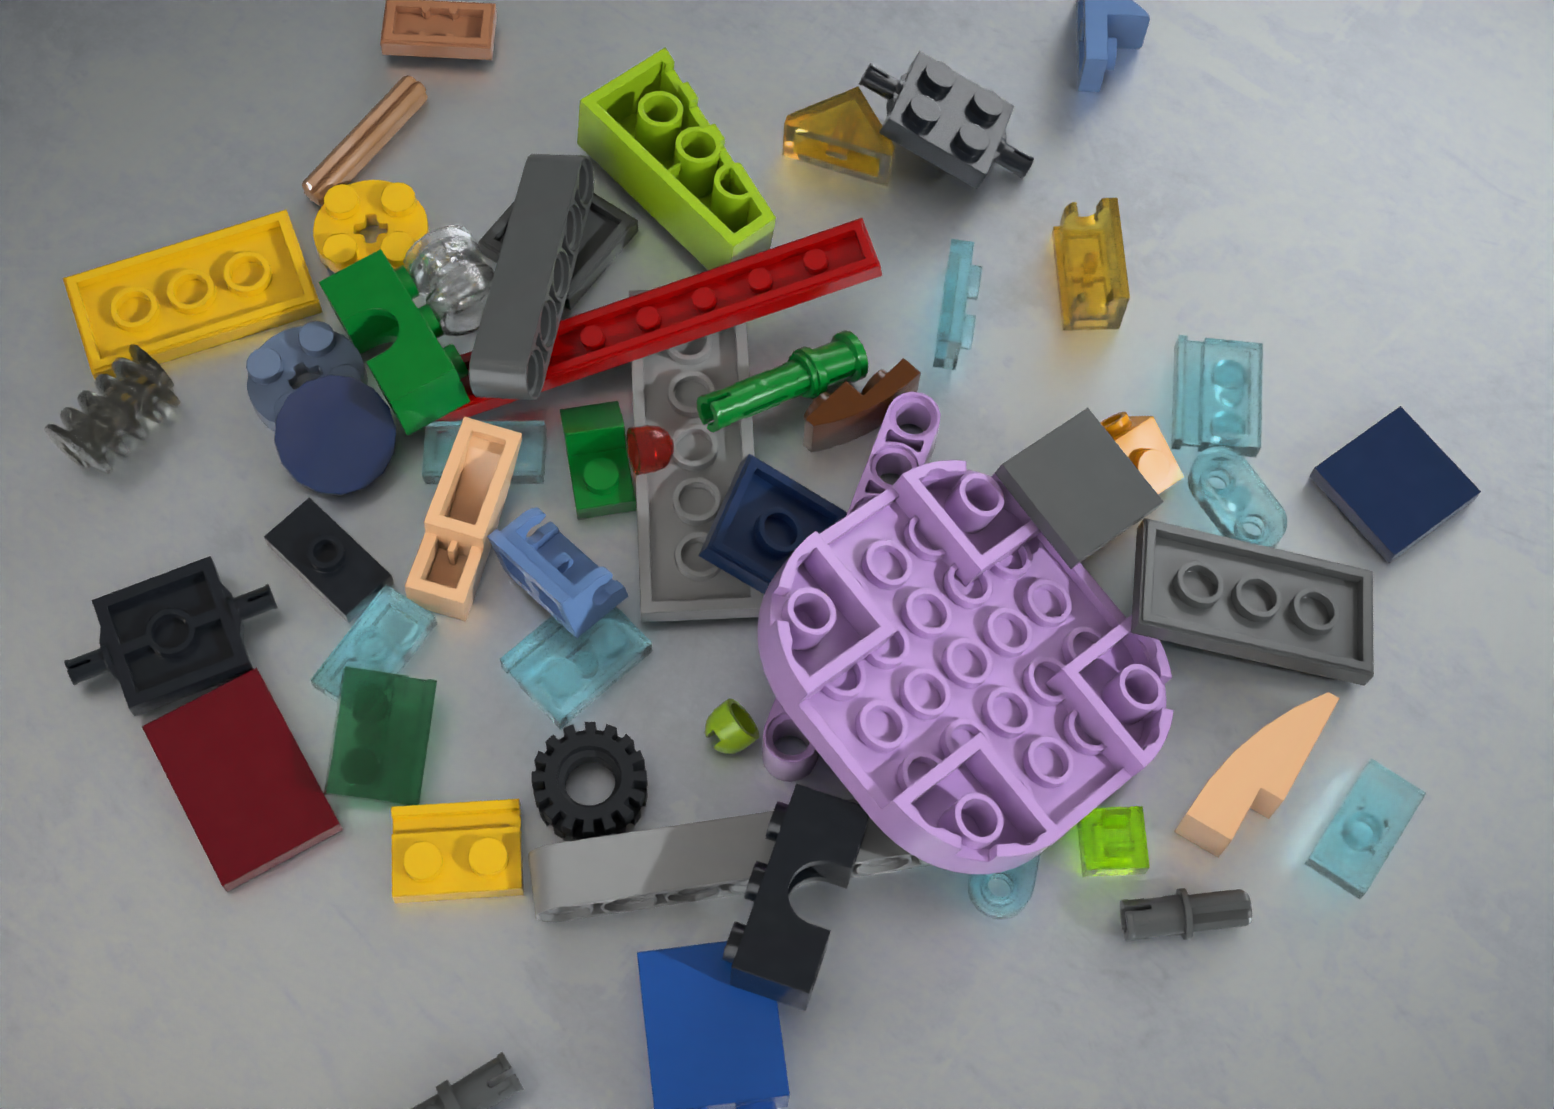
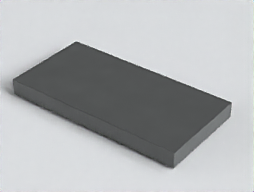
M1144 518L1138 526L1136 534L1131 633L1365 686L1374 677L1373 571Z

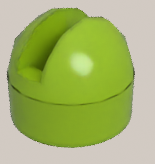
M732 698L727 699L715 708L706 720L705 736L706 738L715 734L718 736L720 741L713 748L721 753L736 754L759 739V731L752 717L741 704Z

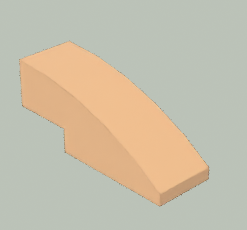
M464 416L425 517V534L405 584L408 605L462 621L467 620L492 547L487 536L498 527L522 442V433Z
M1327 692L1296 706L1260 729L1235 750L1208 780L1174 832L1219 858L1232 841L1249 808L1270 819L1286 798L1340 698Z

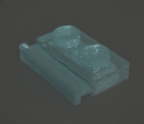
M1185 335L1178 336L1174 349L1171 449L1180 450L1181 446L1197 447V452L1256 458L1261 449L1263 343L1205 338L1203 342L1188 340V336Z
M616 606L578 638L551 616L499 660L501 668L519 683V687L561 730L652 652V642Z

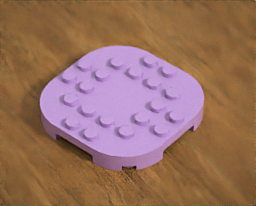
M936 461L915 467L903 473L893 486L820 534L817 531L812 533L795 549L778 570L763 596L759 610L758 646L762 666L771 689L786 713L869 817L892 841L924 862L953 872L965 874L999 873L1025 864L1063 837L1067 831L1155 758L1168 736L1174 710L1166 708L1165 683L1172 679V673L1160 640L1131 633L1132 615L1128 618L1124 616L1081 563L1072 569L1068 567L995 473L989 476L977 471L967 470L966 461Z

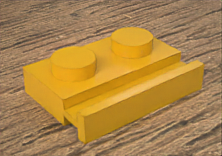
M519 799L391 807V816L393 818V834H391L392 898L395 903L524 895L521 803Z

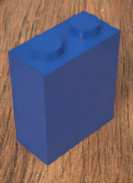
M727 941L637 952L654 1109H776L788 1107L790 1093L778 1003L775 1000L730 985L732 963L722 960Z

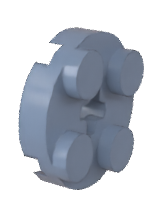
M311 321L304 326L293 327L274 335L259 349L253 351L246 363L248 371L247 391L253 408L260 420L274 432L276 417L287 397L296 390L292 386L298 381L297 378L300 375L317 373L320 375L318 378L327 375L353 377L368 385L367 372L358 349L355 348L348 338L333 331L329 324L322 321Z

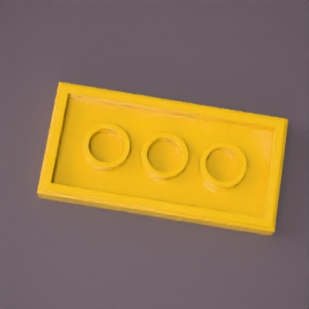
M287 209L63 278L88 363L97 384L323 312Z

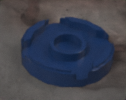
M327 375L306 381L287 397L276 417L274 444L281 464L297 483L316 493L344 495L367 487L384 472L394 453L396 427L389 406L374 388L353 377Z

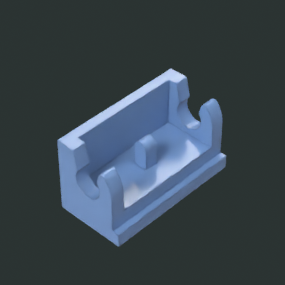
M538 507L531 508L518 516L501 531L496 529L487 537L504 571L572 635L578 638L628 597L627 591L618 580L614 581L612 579L613 574L608 569L595 564L567 539L551 521L539 527L534 534L526 538L529 530L535 525L540 524L546 517V514Z

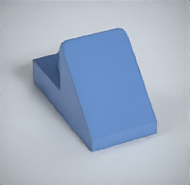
M1133 0L1076 1L1078 91L1100 92L1105 70L1113 71L1115 68L1117 48L1140 49L1142 47L1150 17Z

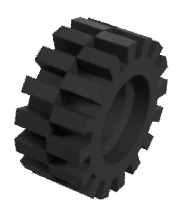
M584 722L585 730L576 732L574 724L563 728L564 737L558 740L553 734L545 741L547 748L545 753L540 751L537 753L534 760L536 771H532L531 778L536 806L546 826L551 824L555 835L563 840L566 835L572 836L574 841L627 833L626 826L630 822L636 825L641 818V807H646L648 782L643 755L640 750L636 752L634 741L627 734L620 738L617 728L606 724L605 730L600 731L596 728V722ZM598 763L612 772L615 778V787L611 795L602 803L589 806L575 802L568 795L565 788L567 778L579 765Z

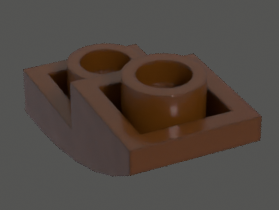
M903 358L889 372L881 369L875 373L866 383L861 393L845 381L831 395L827 392L820 394L809 405L804 414L803 446L810 452L825 450L853 441L879 428L893 399L903 393L918 391L921 372Z

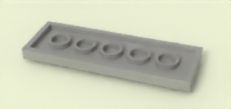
M649 290L629 291V297ZM747 322L631 361L641 622L759 617L763 593L698 556L740 462L748 454L755 457L752 416L736 421L713 433L707 429L708 424L703 425L697 411V399L701 395L723 389L750 377Z

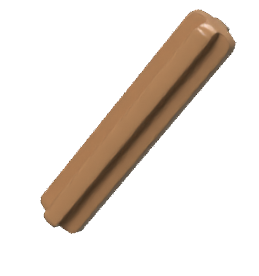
M409 75L402 77L302 182L304 194L315 204L322 207L324 205V195L330 188L340 184L348 185L427 101L428 96L424 85Z

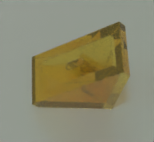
M858 86L788 114L784 122L783 156L887 187L891 179L895 146L889 138L879 133L882 124Z

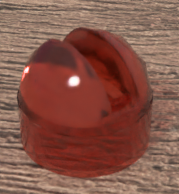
M656 425L630 427L627 430V452L635 475L655 473L668 465L674 452V441L668 431Z

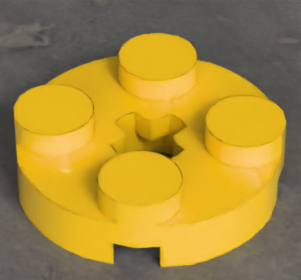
M364 180L349 185H335L324 195V205L315 217L313 237L320 261L327 270L329 268L332 272L337 273L380 249L393 269L404 265L408 271L413 268L417 261L420 266L427 257L431 241L427 215L424 207L416 199L415 192L409 185L383 180ZM369 226H379V228L387 230V233L378 234L374 243H366L364 235L359 234Z

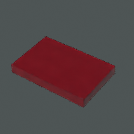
M257 668L142 726L226 892L343 830Z

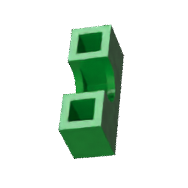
M380 249L319 282L336 317L360 354L378 345L393 343L385 352L366 361L407 436L471 402L461 382V379L469 375V371L452 343L444 348L440 345L437 338L443 336L444 332L430 306L425 304L417 308L413 299L420 296L404 265L393 269Z

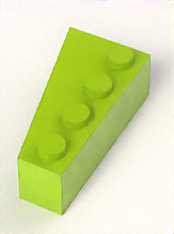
M665 47L580 100L577 144L707 270L769 250L776 222L775 215L742 164L734 163L724 147V136L715 123L709 124L699 109L697 95L688 82L683 83L674 70L675 61Z

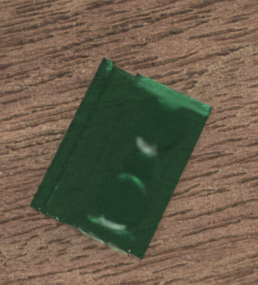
M348 666L343 669L324 795L395 803L406 806L419 805L437 680L411 678L407 675Z

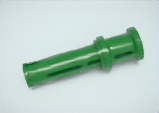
M844 330L833 335L830 343L815 349L804 346L793 351L788 361L783 363V365L763 371L723 389L701 395L697 399L698 415L703 425L708 424L707 429L714 433L736 421L751 417L799 396L816 399L820 394L826 392L829 386L844 380L854 383L865 378L868 373L867 354L858 337L851 331Z

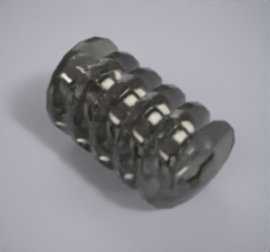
M131 344L128 349L132 361L124 357H117L113 361L111 366L115 377L108 374H100L96 377L94 383L99 395L89 390H83L78 395L77 400L82 412L72 407H65L61 411L60 418L65 429L55 424H47L44 428L52 442L67 457L84 469L89 470L91 467L110 474L113 468L105 455L108 450L126 458L130 454L122 438L126 433L142 441L147 438V434L139 422L142 417L161 424L164 418L156 404L160 400L175 408L181 404L173 389L174 383L157 361L137 345Z

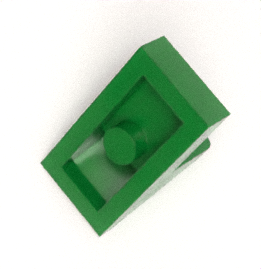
M618 401L560 409L577 519L637 511L626 447L625 426Z

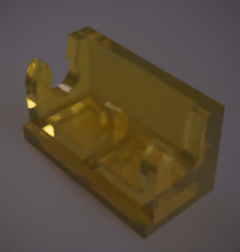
M1102 198L1096 206V213L1086 217L1079 216L1077 202H1072L1064 208L1059 226H1053L1052 230L1062 330L1119 329L1130 294L1118 198Z

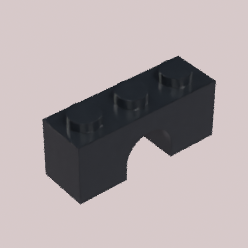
M799 784L795 785L789 805L779 801L776 803L766 833V839L775 842L768 864L756 861L744 896V899L754 902L746 925L734 922L722 957L723 961L732 963L731 986L806 1011L827 950L831 930L810 924L801 919L791 907L789 897L796 888L811 881H824L847 889L870 818L860 804Z

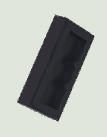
M310 497L264 536L267 545L348 623L394 584L392 575Z

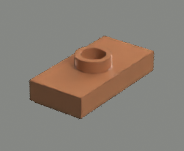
M386 0L380 41L382 54L492 60L497 21L496 4L434 0Z

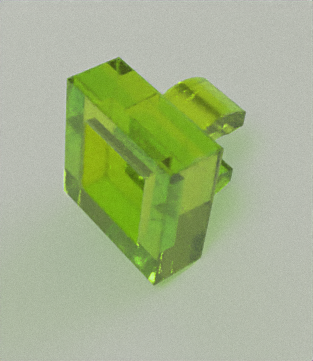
M1143 806L1095 808L1077 823L1082 877L1146 874L1150 866Z

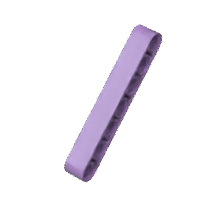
M908 392L893 399L887 409L847 515L893 486L880 479L881 475L893 473L901 476L915 467L930 462L935 448L941 416L938 405L932 398L923 393ZM914 424L922 428L924 432L909 434L901 430L900 426ZM775 698L764 727L762 743L763 764L770 775L781 781L793 782L802 780L812 772L820 754L789 717L777 698ZM795 736L801 739L807 748L800 754L786 755L778 751L774 743L781 737Z

